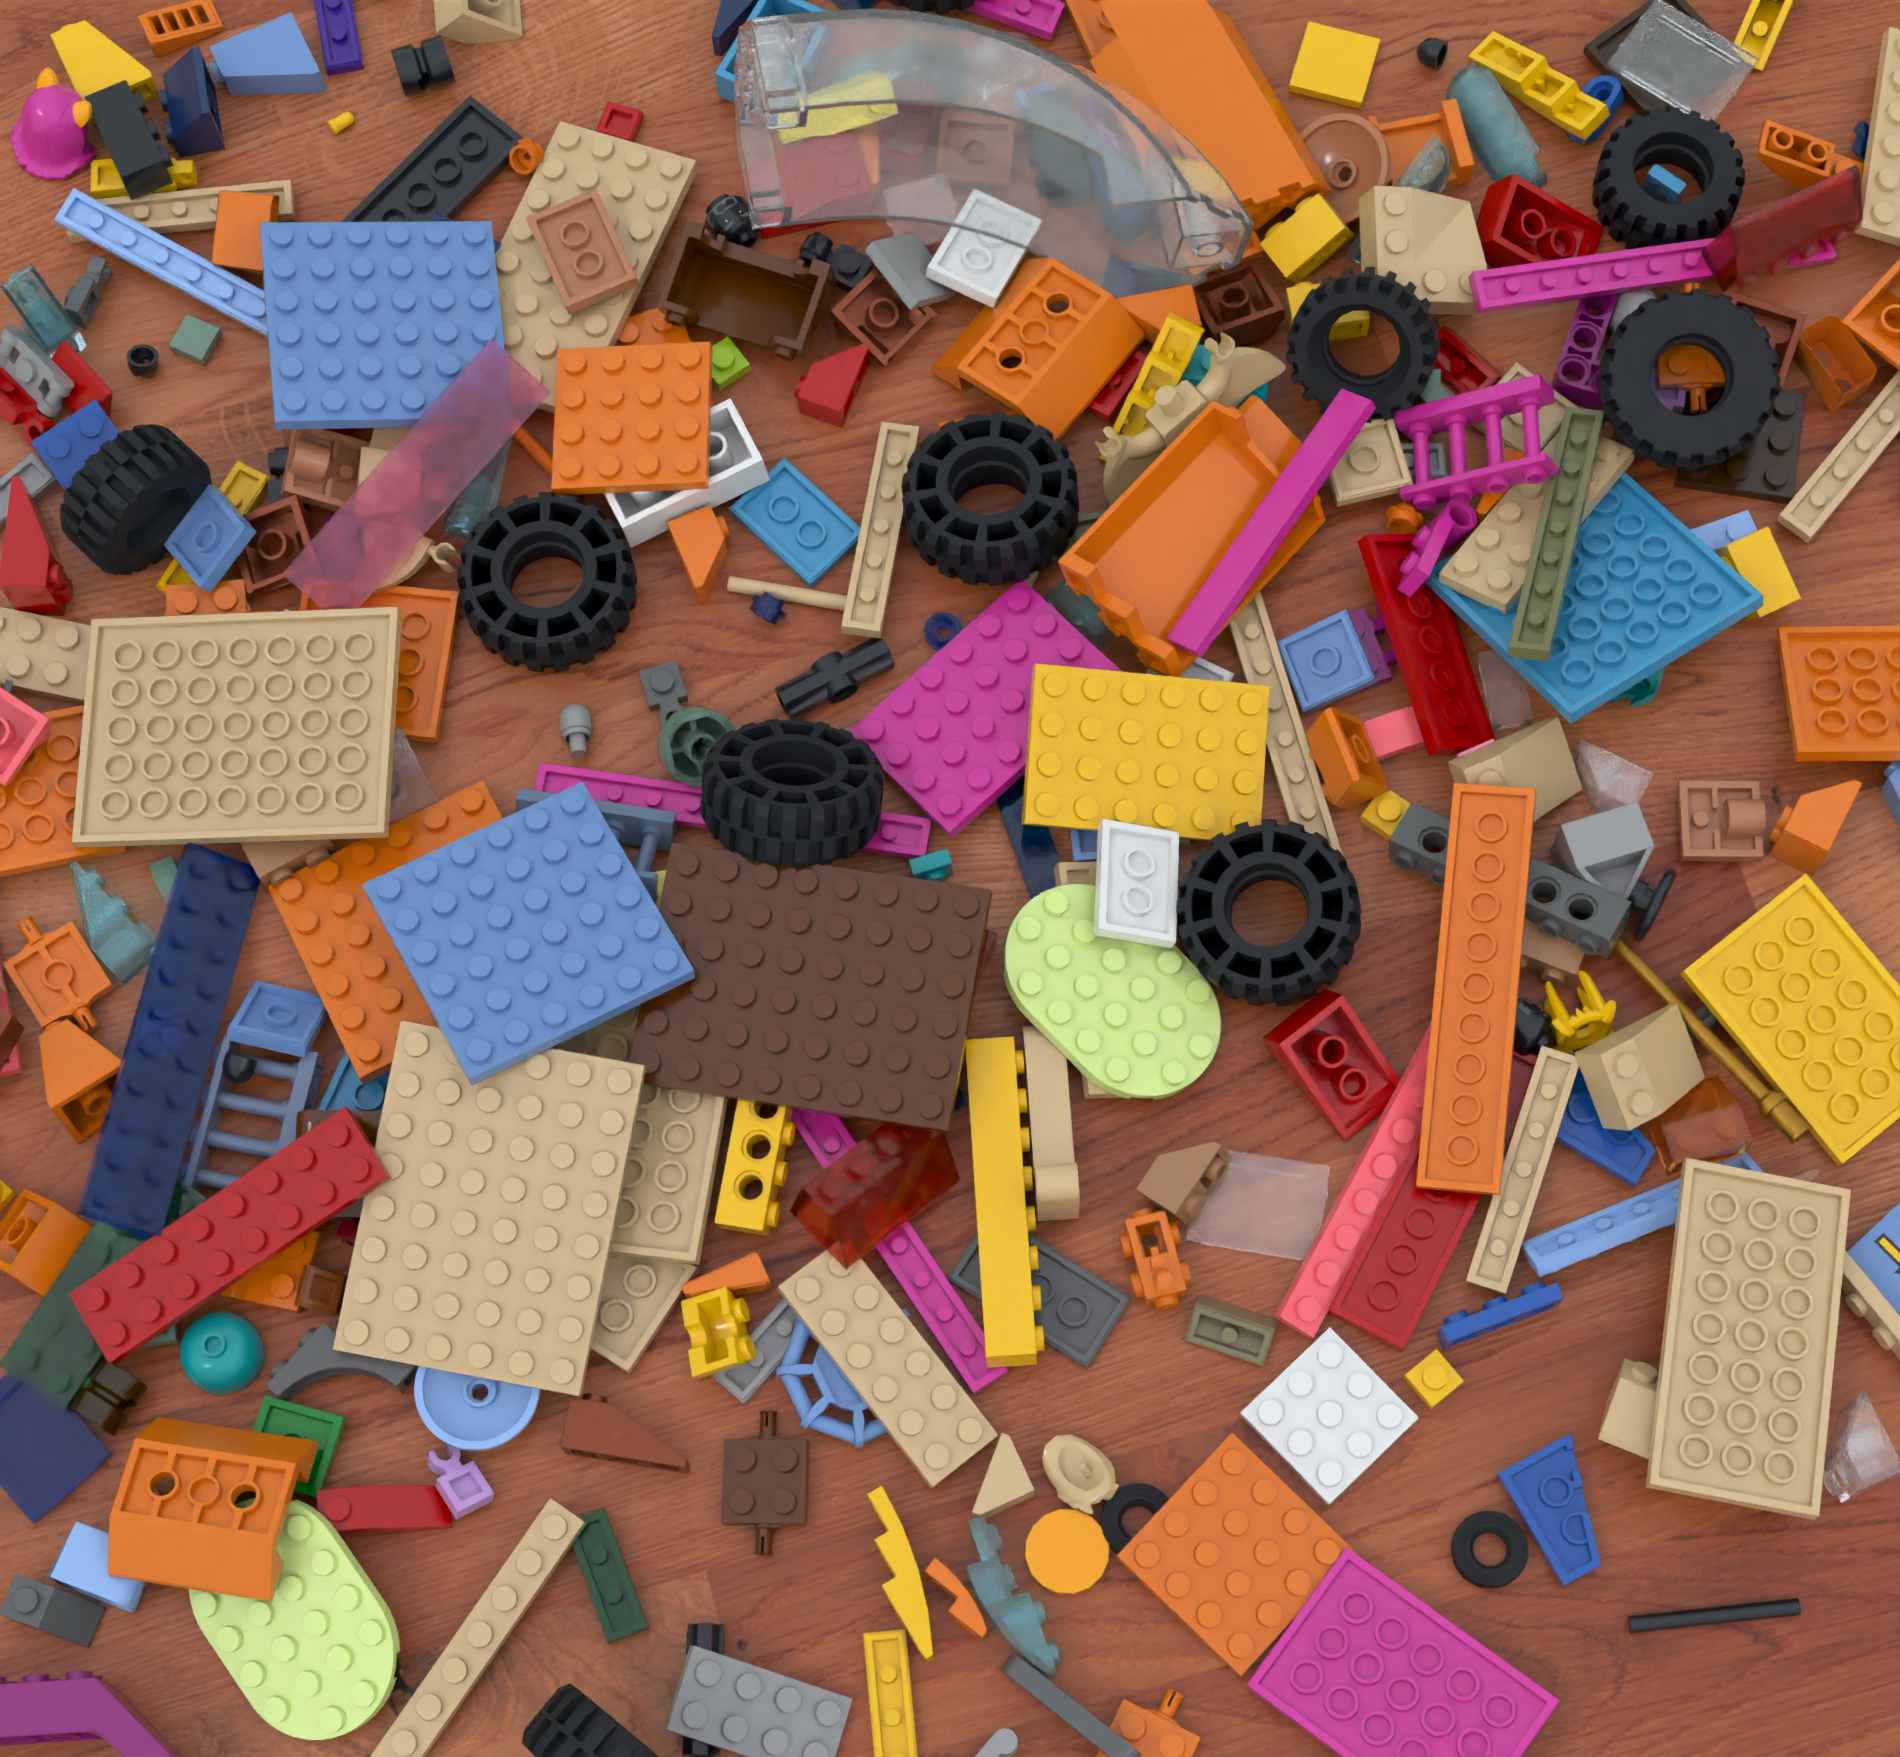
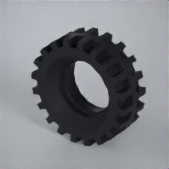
M1366 267L1363 273L1355 274L1352 268L1344 269L1339 277L1333 279L1329 275L1324 278L1318 288H1312L1307 294L1287 334L1286 341L1289 342V349L1286 353V363H1292L1294 370L1290 376L1293 383L1301 382L1305 388L1302 397L1307 402L1315 398L1322 404L1319 412L1324 414L1339 391L1344 389L1372 400L1376 409L1366 422L1371 424L1374 417L1382 415L1386 421L1392 419L1395 412L1400 408L1406 411L1412 406L1417 395L1422 394L1437 362L1436 357L1440 349V339H1437L1436 332L1439 324L1437 318L1431 319L1428 310L1431 304L1428 299L1424 298L1420 301L1414 294L1416 286L1409 281L1406 286L1401 285L1395 281L1397 274L1391 271L1388 272L1386 277L1375 275V267ZM1368 310L1383 316L1393 325L1399 337L1400 352L1397 360L1388 370L1377 375L1361 376L1346 370L1335 360L1330 350L1329 334L1332 325L1341 316L1352 311Z

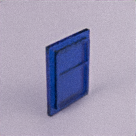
M25 1358L0 1380V1486L32 1523L36 1524L112 1454L80 1417L69 1408L70 1406L36 1367Z

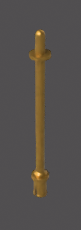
M1578 914L1583 920L1589 918L1584 914ZM1620 936L1612 951L1665 1006L1671 1003L1678 1004L1686 1028L1758 1102L1759 1111L1757 1114L1763 1120L1768 1118L1789 1140L1791 1145L1804 1137L1809 1129H1811V1126L1786 1103L1788 1098L1782 1091L1779 1093L1769 1091Z

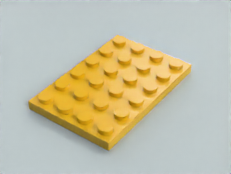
M1034 664L1032 667L1022 825L1098 831L1099 823L1102 819L1179 832V839L1210 841L1220 832L1227 836L1236 831L1234 825L1248 821L1249 827L1261 825L1270 686Z
M1807 874L1800 877L1680 973L1777 1093L1781 1091L1788 1098L1786 1103L1811 1126V1129H1809L1810 1133L1838 1166L1846 1162L1900 1118V986Z

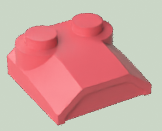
M0 687V783L7 787L34 748L39 747L45 742L49 734V726L53 721Z

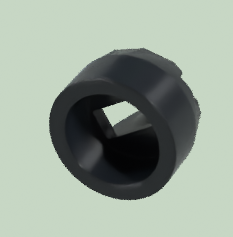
M1438 38L1425 39L1417 48V58L1420 63L1428 68L1439 70L1447 55L1448 42Z
M149 345L132 347L127 353V363L131 373L142 378L153 376L157 372L159 365L156 349Z
M226 1052L222 1063L223 1073L232 1083H244L253 1076L258 1061Z

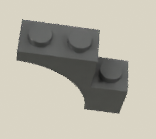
M322 1323L318 1329L313 1327L304 1334L298 1343L300 1349L290 1360L284 1359L275 1366L269 1376L272 1380L266 1386L281 1400L289 1401L301 1390L322 1379L340 1375H362L386 1382L403 1394L415 1381L419 1366L333 1350L336 1333L326 1324Z

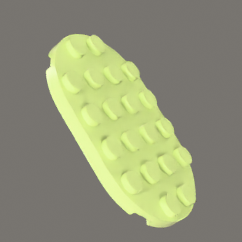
M1086 884L1061 885L1035 896L1019 911L1011 923L1002 948L1004 950V981L1018 1009L1083 1075L1095 1085L1111 1094L1127 1099L1136 1097L1157 1100L1177 1094L1189 1087L1212 1061L1221 1033V1018L1217 999L1209 982L1200 974L1197 967L1175 945L1171 948L1094 935L1096 886Z
M256 1498L239 1502L235 1504V1507H249L254 1503ZM291 1500L277 1546V1551L284 1564L273 1602L189 1589V1596L199 1627L256 1712L271 1726L287 1735L306 1740H325L360 1728L369 1722L384 1706L397 1679L394 1677L397 1653L400 1652V1641L395 1620L389 1607L334 1526L315 1508L299 1500Z

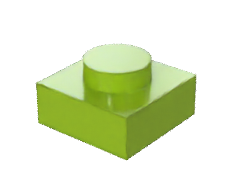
M728 336L712 346V382L719 391L751 371L749 362Z

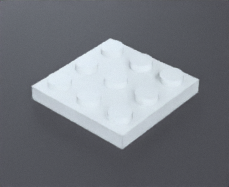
M1330 1327L1240 1412V1416L1328 1507L1419 1418Z

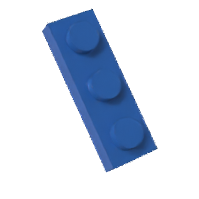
M1543 1281L1537 1282L1520 1290L1522 1296L1507 1301L1505 1296H1501L1482 1305L1483 1311L1468 1316L1467 1311H1461L1448 1316L1443 1320L1445 1325L1441 1326L1437 1333L1442 1349L1445 1350L1558 1307L1563 1300L1558 1284L1554 1283L1545 1287Z

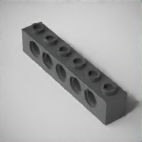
M1411 803L1389 839V859L1399 868L1410 872L1414 870L1429 877L1434 884L1444 888L1450 820ZM1435 847L1441 849L1442 851L1439 853H1430L1427 851V849ZM1531 857L1525 918L1538 924L1539 930L1551 938L1562 937L1575 944L1580 951L1588 955L1597 954L1608 959L1629 922L1631 901ZM1539 897H1546L1552 901L1549 903H1540L1535 899ZM1584 914L1589 918L1586 920H1577L1573 918L1572 915Z

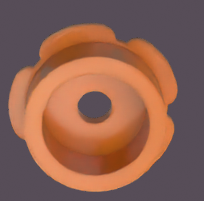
M522 138L518 140L520 144L510 150L509 162L511 167L519 174H534L540 163L543 164L544 151L538 143H533L529 138Z
M1409 503L1391 506L1386 512L1388 517L1386 526L1391 534H1416L1419 526H1422L1424 523L1422 514Z

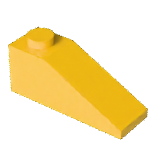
M1752 0L1731 48L1745 65L1763 71L1795 0Z

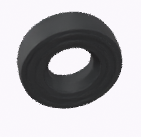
M1132 1483L1120 1487L1110 1500H1106L1101 1512L1100 1526L1109 1547L1118 1554L1133 1538L1124 1531L1122 1526V1516L1127 1509L1132 1506H1144L1154 1515L1169 1498L1161 1490L1149 1484Z
M1480 1511L1470 1515L1461 1522L1452 1538L1451 1556L1457 1571L1465 1580L1481 1588L1495 1589L1510 1584L1522 1573L1528 1560L1529 1548L1524 1531L1514 1519L1501 1512ZM1492 1533L1503 1540L1506 1546V1555L1500 1564L1486 1566L1476 1559L1473 1545L1478 1536Z

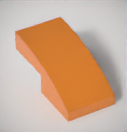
M934 1558L926 1568L925 1576L956 1600L948 1610L949 1617L983 1642L988 1633L976 1603L958 1578L945 1565Z

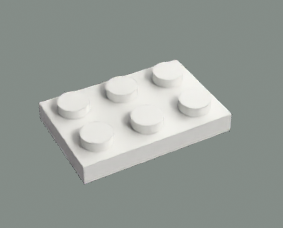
M973 190L929 263L925 277L995 308L1037 236L1042 221Z
M1102 819L1098 825L1094 935L1171 948L1176 943L1179 832Z

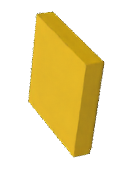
M1308 21L1288 91L1361 109L1381 39Z

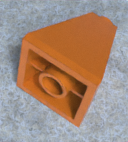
M68 1019L52 1022L44 1029L43 1034L38 1036L47 1103L77 1144H80L148 1101L121 1060Z

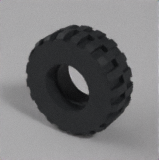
M1692 288L1690 292H1680L1679 289L1665 292L1661 297L1650 298L1644 301L1636 310L1628 314L1621 321L1608 341L1601 357L1597 392L1603 404L1601 410L1604 412L1605 421L1610 422L1615 430L1613 435L1621 444L1625 442L1634 450L1633 454L1642 460L1648 458L1657 462L1658 467L1666 469L1680 467L1684 471L1698 470L1702 466L1710 465L1712 467L1724 462L1727 458L1743 450L1760 433L1776 405L1774 401L1780 389L1781 377L1777 376V366L1780 362L1777 350H1772L1768 341L1771 338L1770 333L1765 325L1759 327L1753 319L1755 314L1746 306L1742 309L1731 303L1732 297L1722 293L1714 296L1707 294L1706 289ZM1676 345H1694L1708 351L1719 362L1725 377L1723 394L1718 403L1703 414L1696 416L1677 414L1666 408L1653 391L1651 385L1653 366L1663 352Z
M991 412V415L978 416V413L966 415L963 420L957 422L952 420L942 425L938 433H931L920 443V451L916 450L911 455L907 463L908 471L903 475L901 486L908 536L912 545L919 549L920 557L930 566L937 565L939 573L951 579L958 577L962 579L963 583L978 586V583H989L990 586H1003V582L1015 580L1017 583L1028 579L1031 573L1035 571L1041 572L1050 566L1052 558L1062 555L1069 545V538L1075 534L1078 524L1079 497L1074 462L1069 459V452L1063 443L1057 439L1053 441V433L1039 424L1037 427L1031 424V420L1018 415L1015 418L1005 416V413ZM985 484L1008 485L1025 495L1013 508L992 515L972 513L957 504L958 500L966 492Z
M539 492V497L527 499V496L523 495L514 498V503L504 508L502 505H499L489 512L491 517L485 523L480 521L471 531L473 540L471 543L466 542L460 554L463 565L457 568V583L460 588L459 597L474 634L481 638L483 646L492 654L500 653L503 661L514 667L519 666L520 663L526 664L528 671L543 672L544 668L554 667L556 672L569 670V665L581 662L582 665H585L595 660V653L601 649L604 652L608 651L616 643L615 634L626 630L631 621L628 612L635 608L637 601L635 589L637 584L636 571L628 542L623 539L621 529L613 519H605L601 508L593 503H588L585 506L581 503L580 497L565 494L564 498L555 497L553 492ZM547 557H560L568 559L582 568L584 578L579 589L571 598L559 605L547 608L531 607L519 602L512 594V586L518 574L527 565L536 560Z
M791 718V720L768 719L757 724L754 722L742 725L741 729L731 730L724 734L721 740H717L707 753V758L703 762L701 815L712 836L716 840L719 839L723 847L731 852L736 851L740 853L743 858L752 861L759 860L766 862L767 865L779 867L780 865H793L795 868H801L814 863L820 865L831 864L834 860L840 858L844 860L852 856L857 849H863L878 831L881 823L884 788L882 764L875 752L861 738L856 739L851 732L842 728L830 727V724L818 721L813 723L807 722L805 719Z
M1262 819V825L1249 827L1248 821L1234 825L1235 832L1227 836L1220 832L1210 839L1211 846L1205 852L1199 850L1191 860L1193 867L1189 873H1184L1179 886L1181 896L1177 900L1176 914L1179 919L1178 929L1188 956L1209 984H1214L1220 988L1222 994L1235 1000L1239 997L1246 999L1249 1005L1261 1007L1264 1002H1275L1276 1007L1291 1005L1290 1000L1303 996L1304 1000L1309 999L1317 994L1316 989L1324 983L1328 986L1339 977V969L1343 964L1348 965L1354 954L1353 947L1356 940L1359 939L1361 932V904L1354 875L1350 872L1347 861L1340 851L1334 850L1329 846L1328 839L1318 832L1313 834L1306 832L1304 825L1292 821L1288 823V826L1278 825L1276 819ZM1265 880H1279L1292 884L1303 894L1307 903L1306 923L1296 936L1280 945L1262 947L1244 941L1236 933L1232 925L1231 910L1235 900L1246 888L1255 883Z
M571 1683L557 1689L524 1729L522 1744L535 1757H659Z

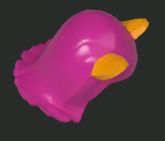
M49 67L45 68L38 76L36 89L27 97L23 104L21 117L18 118L17 125L13 126V135L11 136L14 157L18 159L17 164L20 167H26L25 171L28 174L34 175L39 179L43 177L44 180L48 181L52 179L64 180L67 177H71L75 171L84 169L95 158L93 154L95 147L87 139V122L92 116L91 104L83 100L71 87L59 84L56 74Z

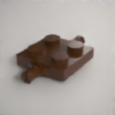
M762 1410L759 1413V1436L749 1439H724L721 1524L724 1526H747L756 1530L755 1555L764 1556L765 1554L766 1556L773 1555V1530L785 1526H807L810 1442L808 1439H784L776 1436L777 1411L768 1410L767 1412Z

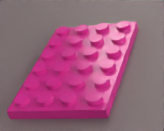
M1023 580L1015 583L850 729L849 732L856 739L861 738L869 745L881 762L882 771L953 839L1025 774L1032 667L1034 664L1122 671Z
M1347 1547L1247 1684L1249 1690L1340 1757H1522L1560 1702L1555 1696Z

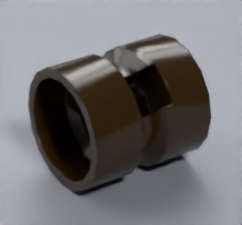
M102 1358L90 1376L92 1386L90 1388H82L69 1408L115 1437L128 1418L125 1411L126 1408L135 1407L148 1389V1386Z

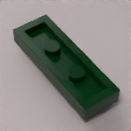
M602 1508L580 1517L587 1524L572 1546L609 1645L648 1630L647 1620L606 1510Z

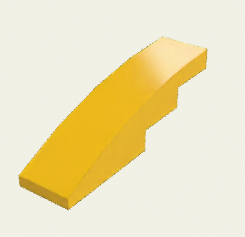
M1492 31L1468 55L1470 62L1498 85L1545 118L1583 140H1586L1610 116L1606 104L1581 92L1575 80L1550 68L1546 57L1495 31Z
M1171 312L1169 313L1114 424L1113 429L1118 436H1134L1149 427L1145 414L1156 404L1154 400L1156 391L1164 385H1171L1175 388L1180 383L1205 329ZM1102 454L1099 457L1104 461H1106L1107 457L1103 456Z
M880 1486L867 1495L869 1502L887 1530L885 1534L875 1539L876 1546L895 1576L883 1584L882 1588L926 1664L934 1660L929 1612L918 1566L902 1523L883 1487Z

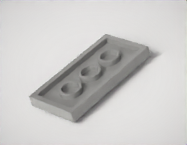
M692 1645L689 1647L663 1730L744 1757H835L853 1699Z

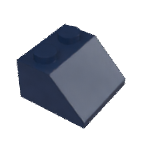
M194 47L163 74L165 89L159 90L163 111L169 112L170 122H164L167 141L169 145H176L181 158L225 150L215 84L200 47Z

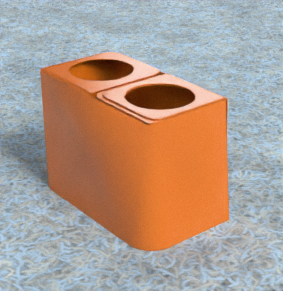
M228 190L219 191L212 264L263 273L260 222H278L279 195Z
M1835 315L1825 316L1806 327L1801 334L1792 358L1833 414L1865 396L1876 374V366L1844 322ZM1818 349L1828 354L1831 365L1827 371L1811 350ZM1835 379L1845 380L1852 387L1851 390L1843 394L1839 404L1838 401L1842 392L1833 381Z

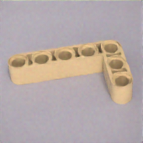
M1034 1025L1023 1026L1037 1221L1078 1219L1080 1204L1077 1162L1075 1163L1067 1058Z

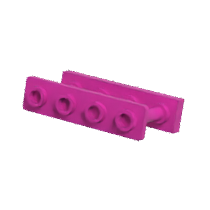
M1540 374L1412 406L1406 411L1404 409L1397 410L1394 415V424L1409 440H1413L1415 484L1400 488V498L1406 503L1412 504L1416 510L1426 511L1435 508L1437 504L1451 500L1468 501L1474 495L1486 492L1501 493L1507 491L1511 486L1524 483L1538 484L1544 482L1548 477L1559 475L1558 465L1546 453H1541L1538 411L1541 407L1555 404L1554 389ZM1522 412L1525 457L1504 462L1501 420L1505 416ZM1485 421L1488 467L1467 471L1465 429L1468 425ZM1449 431L1452 475L1431 480L1428 438L1432 434Z

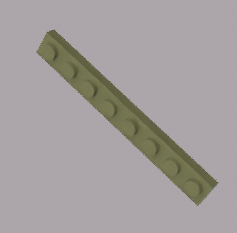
M1565 407L1553 461L1558 465L1559 475L1549 477L1508 646L1509 657L1550 661L1605 422L1603 410Z

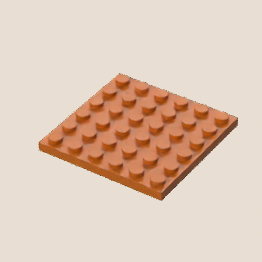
M483 780L390 825L388 838H363L331 854L329 859L312 868L306 866L294 872L295 877L284 880L275 888L272 884L267 885L362 1084L391 1070L401 1021L438 1027L364 893L362 884L503 819Z

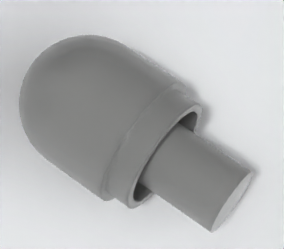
M572 703L565 706L560 713L561 736L566 743L570 744L571 756L583 757L587 754L586 742L591 739L592 734L591 715L589 710L582 704Z

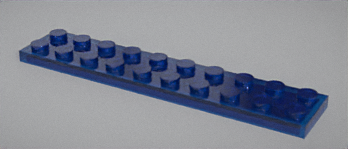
M188 843L184 846L77 1214L147 1238L161 1236L260 884V879L252 865L195 843Z

